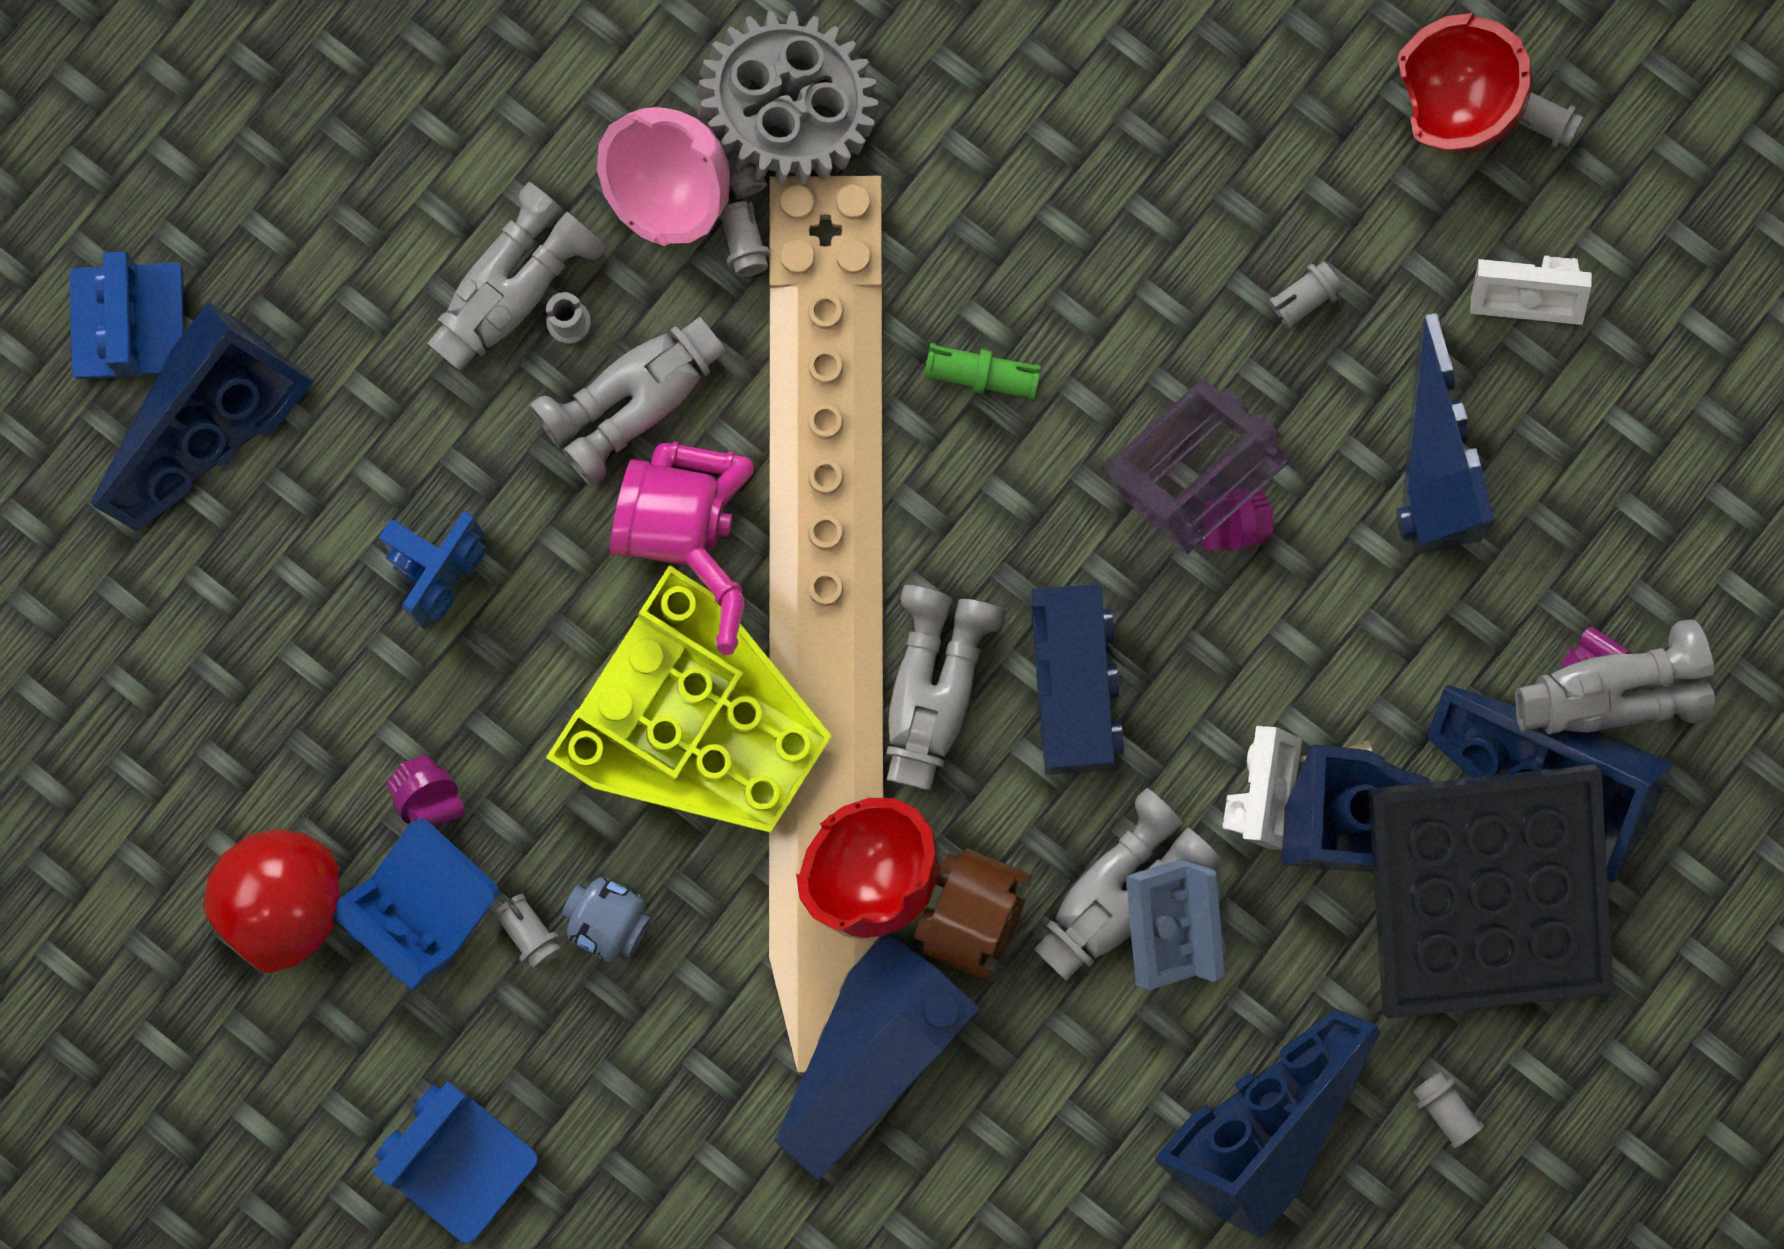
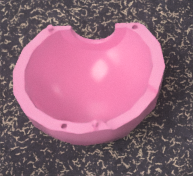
M662 107L641 108L628 113L610 124L598 144L597 173L604 197L618 218L641 238L662 246L676 243H691L709 233L728 203L730 184L729 161L713 131L697 118L681 111Z

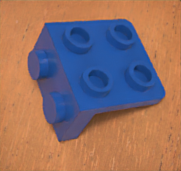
M419 818L408 825L372 877L338 900L334 918L345 928L350 937L362 943L377 957L393 977L402 981L413 991L449 965L498 899L499 888L430 822Z
M447 1081L441 1089L433 1084L421 1096L412 1109V1112L418 1117L404 1134L395 1130L383 1142L374 1155L380 1163L372 1172L389 1187L401 1191L459 1241L471 1243L478 1238L537 1166L538 1155L530 1146L460 1088Z

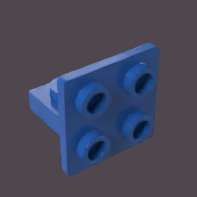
M124 251L103 253V267L73 268L70 271L73 376L76 379L159 375L174 345L184 333L183 269L180 264L136 265L127 252Z
M465 511L440 548H437L393 519H390L379 536V539L389 551L386 559L394 564L393 569L416 583L404 601L402 608L412 621L423 629L427 628L431 620L438 623L444 618L456 597V594L451 591L463 572L467 575L472 574L486 552L487 547L482 544L486 537L475 517Z

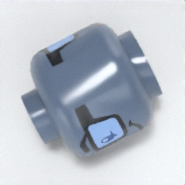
M606 877L595 879L587 889L577 885L570 894L561 914L570 919L567 926L568 940L572 944L607 962L615 961L622 954L628 958L631 957L641 942L651 920V917L644 914L645 901L643 897Z

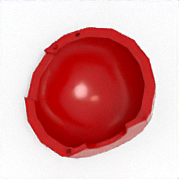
M1474 13L1445 16L1420 29L1400 50L1398 55L1401 77L1408 90L1413 109V117L1410 120L1414 138L1426 147L1449 154L1480 152L1506 138L1526 112L1533 88L1530 59L1520 37H1517L1499 22L1477 17Z
M869 797L842 806L820 823L822 828L806 849L800 874H796L799 899L813 919L846 937L865 939L884 936L903 928L915 920L928 906L939 875L940 862L937 843L932 829L916 808L896 798Z
M277 828L250 834L224 852L209 874L203 901L204 914L218 934L238 954L261 972L270 974L295 967L320 948L335 926L332 920L336 910V903L340 896L338 871H341L330 849L306 833Z

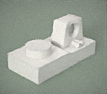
M1544 256L1542 268L1535 267L1532 264L1479 259L1471 294L1470 314L1583 325L1591 291L1592 273L1581 272L1576 258Z
M1256 726L1254 743L1250 746L1247 755V766L1250 772L1248 782L1251 783L1250 791L1245 794L1227 795L1223 829L1242 834L1244 840L1267 849L1283 850L1284 808L1297 780L1302 738L1277 727Z

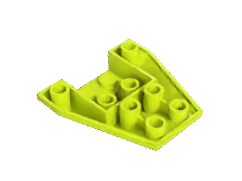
M669 565L640 610L636 621L580 708L573 714L546 756V759L595 790L771 833L832 735L741 624L737 635L739 643L734 653L724 655L718 651L716 637L719 634L721 606L718 605L711 591Z

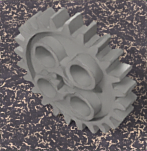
M768 11L763 27H760L751 16L746 17L742 28L743 34L730 26L724 37L725 44L715 41L709 54L712 60L704 59L699 74L704 79L699 80L696 96L705 100L701 101L697 115L700 118L712 119L708 122L707 127L713 131L716 137H723L720 144L725 155L732 151L739 154L735 165L736 170H741L749 162L756 165L755 178L758 181L765 176L768 170H772L776 173L778 185L783 186L788 173L795 172L800 184L805 186L812 169L823 180H827L832 170V163L844 170L850 161V153L860 154L866 141L862 136L869 137L875 121L870 117L874 116L878 100L868 96L872 95L876 79L861 78L865 74L869 61L867 59L853 61L850 59L856 43L850 41L841 46L835 43L839 30L836 26L829 29L824 35L817 32L818 17L816 16L810 19L806 27L799 26L795 11L790 12L786 24H779L773 11ZM788 60H800L806 63L810 70H797L788 63ZM824 79L829 81V82H823V83L815 84L816 82L821 81V80H824ZM738 80H753L758 83L761 89L749 90L743 87ZM813 107H827L835 114V117H823L817 114ZM759 112L758 114L751 117H747L744 115ZM777 126L787 136L781 138L773 137L763 127Z

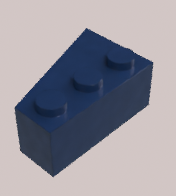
M1102 584L1032 589L1031 615L1044 775L1112 770L1114 755L1124 754L1121 720L1111 721L1110 698H1119L1117 665L1107 664L1106 642H1114L1112 608H1103Z

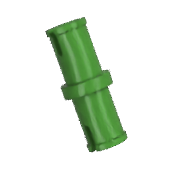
M930 343L923 379L929 380L930 378L973 387L972 393L981 395L984 394V390L1025 397L1028 400L1034 401L1041 365H1031L992 357V351L981 349L980 354Z

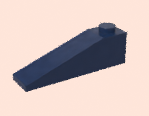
M208 301L174 345L90 502L93 507L133 530H140L191 492L192 483L218 463L221 468L226 466L237 457L234 451L260 432L265 437L277 428L303 396L313 380L253 329Z
M1437 313L1425 315L1420 326L1402 500L1404 507L1396 509L1401 538L1403 541L1412 540L1415 555L1481 541L1494 521L1476 448L1465 450L1463 446L1468 441L1466 428L1468 419L1464 405L1458 399L1450 401L1448 390L1454 389L1455 379Z
M1447 685L1443 689L1427 734V738L1471 778L1596 764L1602 770L1607 880L1611 883L1617 880L1652 819L1673 764L1622 740L1597 732L1563 730L1559 733L1547 734L1543 728L1523 732L1517 723L1516 706L1451 685Z
M1317 744L1311 745L1284 808L1282 865L1373 872L1368 789L1429 783L1431 780L1415 772L1408 773L1385 762L1384 757L1369 750Z
M890 933L880 936L847 972L833 1010L817 1040L818 1044L807 1070L798 1084L774 1140L816 1180L820 1179L922 1073L980 1009L937 968Z
M1339 1009L1333 1010L1283 1047L1280 1052L1281 1060L1260 1076L1254 1078L1249 1072L1237 1081L1235 1086L1239 1091L1212 1111L1206 1104L1191 1115L1155 1157L1156 1161L1222 1220L1262 1238L1298 1195L1381 1034L1379 1028L1375 1024Z

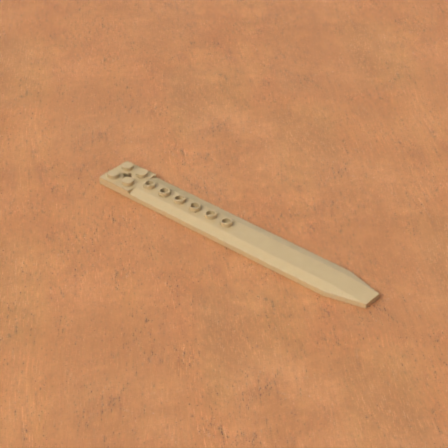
M770 176L769 659L832 735L775 827L769 833V959L798 1073H805L818 1044L817 1040L833 1010L847 972L879 938L860 939L846 937L813 919L799 899L796 874H800L806 849L822 828L820 823L827 819L830 814L835 813L842 806L869 797L883 798L881 176H829L827 180H823L819 176H810L805 186L800 184L796 176H787L783 186L778 185L776 176ZM821 220H831L834 227L842 229L841 236L832 237L831 246H820L819 237L810 236L811 228L819 227Z

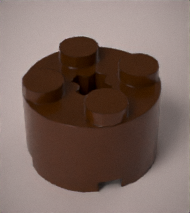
M968 848L963 851L960 857L949 853L941 867L936 885L944 888L936 909L928 906L925 908L915 931L914 939L924 943L923 955L982 980L989 981L995 972L985 968L990 956L1002 960L1026 902L1025 899L1016 895L1019 883L1030 887L1032 875Z

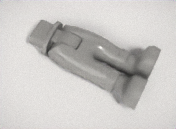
M528 182L519 192L518 202L521 208L516 223L512 220L508 222L502 229V234L482 254L463 278L453 295L447 312L441 314L438 318L443 325L427 343L460 372L476 353L482 357L487 351L483 345L487 348L492 347L512 332L527 317L540 301L554 277L558 276L566 267L563 264L564 261L572 256L595 260L607 248L570 213H565L552 198L531 182ZM554 226L543 245L540 244L532 254L531 259L514 277L509 279L508 276L525 252H528L536 243L535 238L544 229Z
M700 317L684 329L680 330L675 326L669 330L670 336L666 333L653 338L620 357L608 366L586 389L582 388L573 395L575 401L560 404L549 396H541L529 404L539 424L556 447L560 449L570 442L589 422L593 423L606 410L622 399L629 396L632 397L631 401L615 415L598 425L595 432L587 437L575 439L563 449V453L570 465L590 487L604 479L607 471L605 462L612 450L618 453L628 446V442L672 412L690 394L699 379L710 374L708 365L726 352L722 343Z
M904 585L900 600L903 608L913 617L915 632H909L906 643L908 647L896 676L890 702L888 720L890 744L896 746H888L886 754L892 756L886 780L931 791L936 767L944 768L945 760L941 757L945 758L963 725L972 693L975 663H978L981 652L977 645L986 634L996 632L1003 626L1006 610L981 601L971 599L958 600L952 640L947 644L946 659L939 682L933 686L932 675L936 656L940 651L942 643L940 636L953 599L949 595L936 590L914 585Z
M1692 619L1678 621L1671 627L1668 637L1669 649L1666 651L1663 648H1658L1639 654L1604 655L1571 664L1551 673V677L1549 675L1538 676L1535 685L1516 689V718L1520 730L1524 732L1543 728L1547 734L1559 733L1563 730L1594 732L1653 720L1655 722L1673 718L1674 714H1677L1681 720L1688 723L1707 720L1711 716L1715 705V694L1705 677L1714 675V663L1703 629ZM1668 683H1670V686H1669V687H1665V686L1661 685V684H1668ZM1652 684L1658 685L1648 687L1646 690L1623 693L1625 690Z
M1148 788L1142 791L1135 800V809L1139 819L1133 834L1127 831L1121 837L1119 843L1098 859L1076 882L1065 897L1055 917L1058 923L1051 920L1047 924L1051 931L1034 948L1066 981L1083 963L1090 967L1094 963L1093 957L1096 959L1108 953L1131 936L1127 890H1122V886L1126 882V876L1133 874L1141 864H1144L1153 855L1152 851L1183 824L1175 812ZM1187 827L1174 841L1161 860L1157 859L1148 869L1183 859L1216 871L1223 863V860L1198 834Z

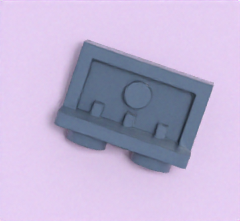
M1180 859L1127 875L1126 884L1136 986L1150 991L1193 976H1198L1212 982L1224 979V956L1226 949L1221 932L1219 909L1221 891L1217 882L1216 872L1213 869Z

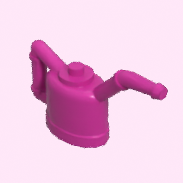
M677 441L661 443L655 448L651 463L631 459L627 466L613 521L610 554L624 557L635 556L690 566L714 594L716 602L721 606L719 634L716 637L717 649L724 655H731L739 643L737 635L744 610L742 587L728 577L706 549L707 547L715 549L719 535L729 536L732 514L723 513V508L752 476L754 465L751 459L745 456L734 455L733 451H728V453L679 445ZM675 467L718 474L721 476L716 481V479L711 475L688 470L676 469Z

